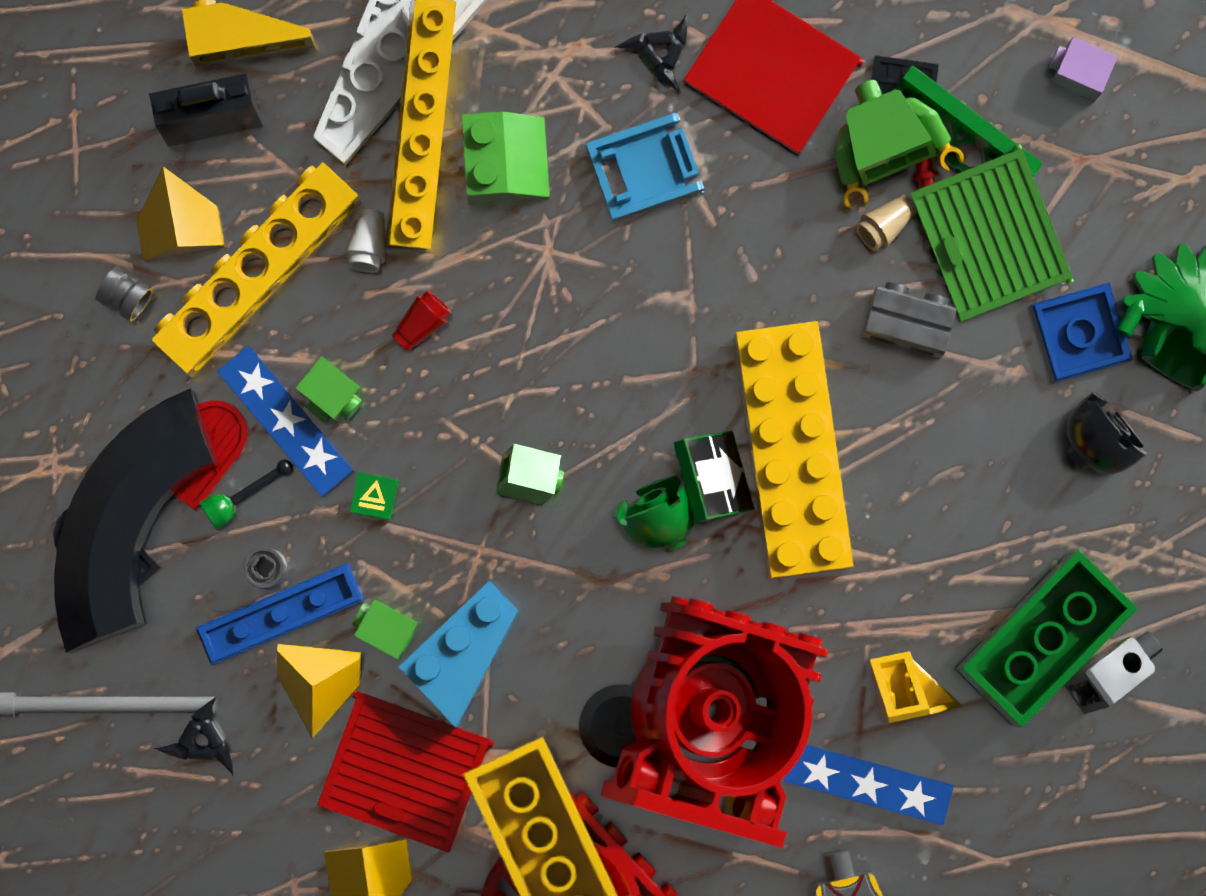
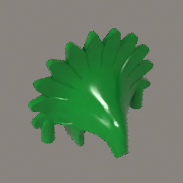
M1182 243L1176 248L1174 262L1161 253H1156L1152 256L1155 275L1143 271H1137L1133 274V280L1142 294L1127 295L1122 298L1121 303L1128 309L1116 331L1120 335L1130 338L1142 316L1150 319L1151 322L1144 339L1141 358L1165 376L1197 392L1206 385V245L1196 259L1188 245Z

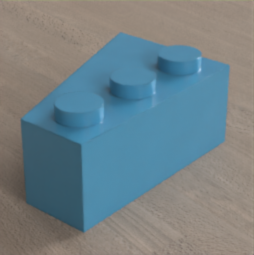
M490 580L399 666L403 673L455 728L459 726L465 712L519 613Z

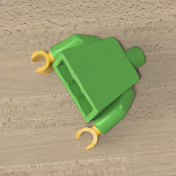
M876 80L863 82L855 88L860 105L846 111L847 123L839 130L834 153L841 182L847 185L844 195L846 207L852 209L849 199L850 193L854 191L860 192L864 197V204L866 206L869 193L864 187L865 185L937 156L938 165L947 171L950 170L944 162V157L948 152L954 151L959 162L963 163L964 155L962 151L949 144L951 137L934 109L916 98L905 99L900 90H893L882 94ZM935 149H939V152H938L937 155H936ZM862 179L864 186L860 185L858 181Z

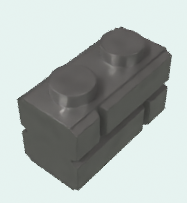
M886 282L884 288L877 286L872 295L861 337L937 359L942 358L947 348L957 308L948 306L949 299L926 293L924 299L908 295V287L892 282Z

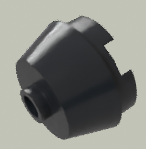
M613 685L601 689L587 701L580 716L579 731L584 747L594 759L610 767L617 768L622 749L636 741L631 714L634 687Z

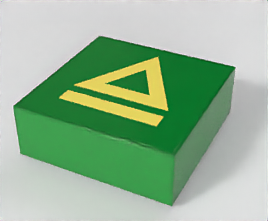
M358 472L350 513L391 521L399 480Z

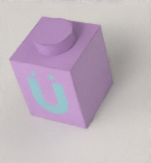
M1072 37L1066 47L1058 46L1051 60L1049 68L1055 70L1051 83L1096 101L1103 93L1118 56Z

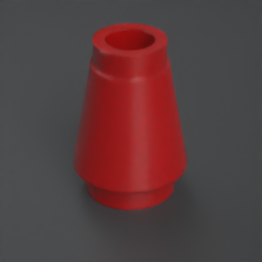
M427 290L422 296H416L396 327L397 329L391 335L401 346L410 351L414 346L447 323L446 318L451 313V310L435 294Z

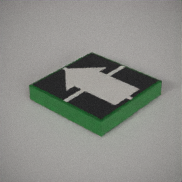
M733 430L685 438L673 442L696 523L755 509Z

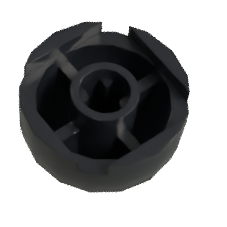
M1092 392L1076 406L1068 419L1067 437L1072 444L1068 453L1082 469L1089 465L1099 473L1115 474L1123 472L1139 462L1147 455V452L1141 449L1144 446L1124 418L1117 411L1115 413L1110 410L1106 412L1102 407L1108 402L1098 393Z

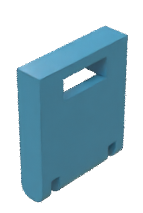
M673 113L586 143V149L612 223L705 190L702 181L685 185L684 181L697 177L699 171L684 128L667 134L666 128L680 123L678 113ZM614 158L627 192L615 197L612 195L602 166L603 162Z

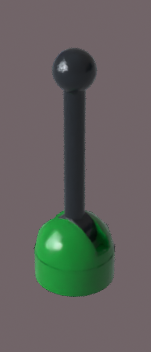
M280 460L274 470L230 498L222 494H214L203 499L199 504L215 529L218 530L232 519L234 504L276 477L289 475L292 472L293 466L288 460Z

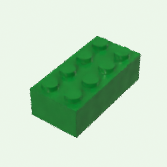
M1079 549L1071 551L956 669L1014 727L1023 728L1139 608Z

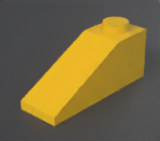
M198 0L191 4V8L182 9L189 57L195 66L315 46L309 28L223 2L216 3L215 0Z

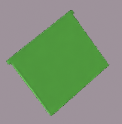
M1021 144L1014 146V151L910 192L961 322L1063 281L1066 284L1074 282Z

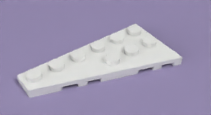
M369 0L356 31L357 35L350 52L347 53L342 65L343 69L336 86L330 94L313 136L314 140L345 166L400 103L410 2L412 0ZM449 0L457 1L453 40L488 0Z

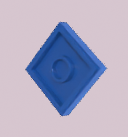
M1110 282L1029 306L1053 384L1133 360L1127 338L1116 331L1121 318Z

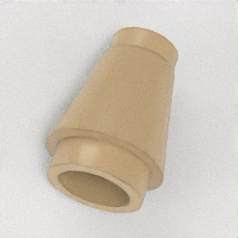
M902 194L898 198L862 215L861 222L856 225V231L864 244L871 250L876 251L880 247L887 248L912 217L917 214V208L908 196Z

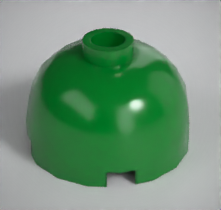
M677 475L668 476L643 486L636 491L637 495L640 496L639 499L629 505L625 498L614 510V516L623 533L631 542L643 549L659 550L664 548L665 552L674 551L687 542L686 536L692 532L696 525L684 481L682 479V482H680Z

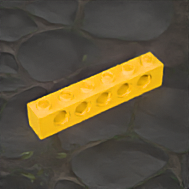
M412 0L410 2L385 246L421 250L431 249L457 1Z
M324 162L317 168L310 166L296 181L299 187L288 198L285 195L278 198L268 210L271 216L260 227L255 224L249 228L239 241L242 246L232 256L226 254L220 258L211 269L214 275L203 286L198 283L191 288L182 300L185 305L175 315L172 313L167 314L154 328L157 334L151 340L190 377L193 378L361 204L359 195ZM313 199L322 203V209L317 216L306 218L301 215V207L306 201ZM280 229H289L293 232L292 242L283 248L274 246L272 243L274 234ZM260 258L264 260L265 268L259 276L248 277L245 275L244 267L250 259ZM226 287L235 289L236 299L230 306L220 307L217 305L216 296L221 289ZM195 317H204L208 323L205 333L198 337L190 336L187 330L189 322Z

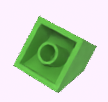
M510 112L462 114L466 190L469 204L550 199L544 117Z

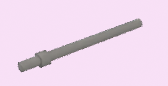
M0 692V717H16V713H195L215 697H17L15 692ZM215 702L212 708V713H215Z

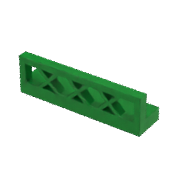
M913 65L894 89L900 90L901 93L904 92L909 97L916 98L934 109L941 120L949 126L951 137L949 144L958 149L959 146L975 145L981 150L983 163L990 161L989 157L995 159L1014 151L1013 147L1018 145ZM957 133H959L965 139L958 140ZM1022 148L1034 177L1044 163ZM935 149L936 155L938 154L939 149ZM954 151L953 155L948 152L944 157V162L958 173L973 168L960 163Z

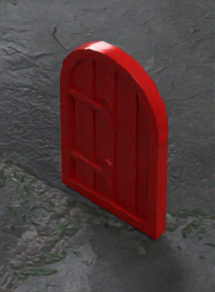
M209 400L198 404L219 466L197 476L174 494L195 511H198L201 507L199 502L211 494L230 467L239 459L248 440V426L244 416L235 406L225 401Z

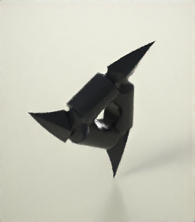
M687 13L674 28L673 32L662 31L647 33V35L641 33L614 48L639 50L640 56L649 68L655 71L654 76L681 92L671 70L675 68L683 49L682 45H686ZM664 45L668 48L669 52L665 57L661 58L654 54V47Z
M216 697L191 716L192 720L189 721L178 740L179 743L154 748L184 760L187 757L189 759L201 760L217 758V761L225 766L233 775L228 745L223 743L224 739L213 721L209 720ZM201 733L208 739V744L205 746L197 745L194 743V737Z

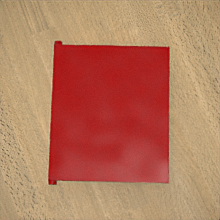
M735 0L683 79V82L799 155L856 66L861 67L865 60L772 0Z
M355 690L352 698L356 700L317 805L450 853L472 793L464 774L482 765L487 748L493 747L494 740L458 727L455 728L453 725Z

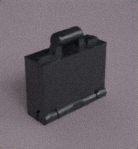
M247 73L149 93L155 126L167 146L263 127L256 90L253 88Z

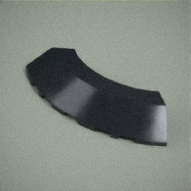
M191 388L165 399L142 413L122 429L93 462L72 498L59 537L54 570V600L57 621L66 653L145 624L139 601L137 569L141 548L145 543L149 530L158 515L157 513L173 494H176L183 486L197 476L219 466Z

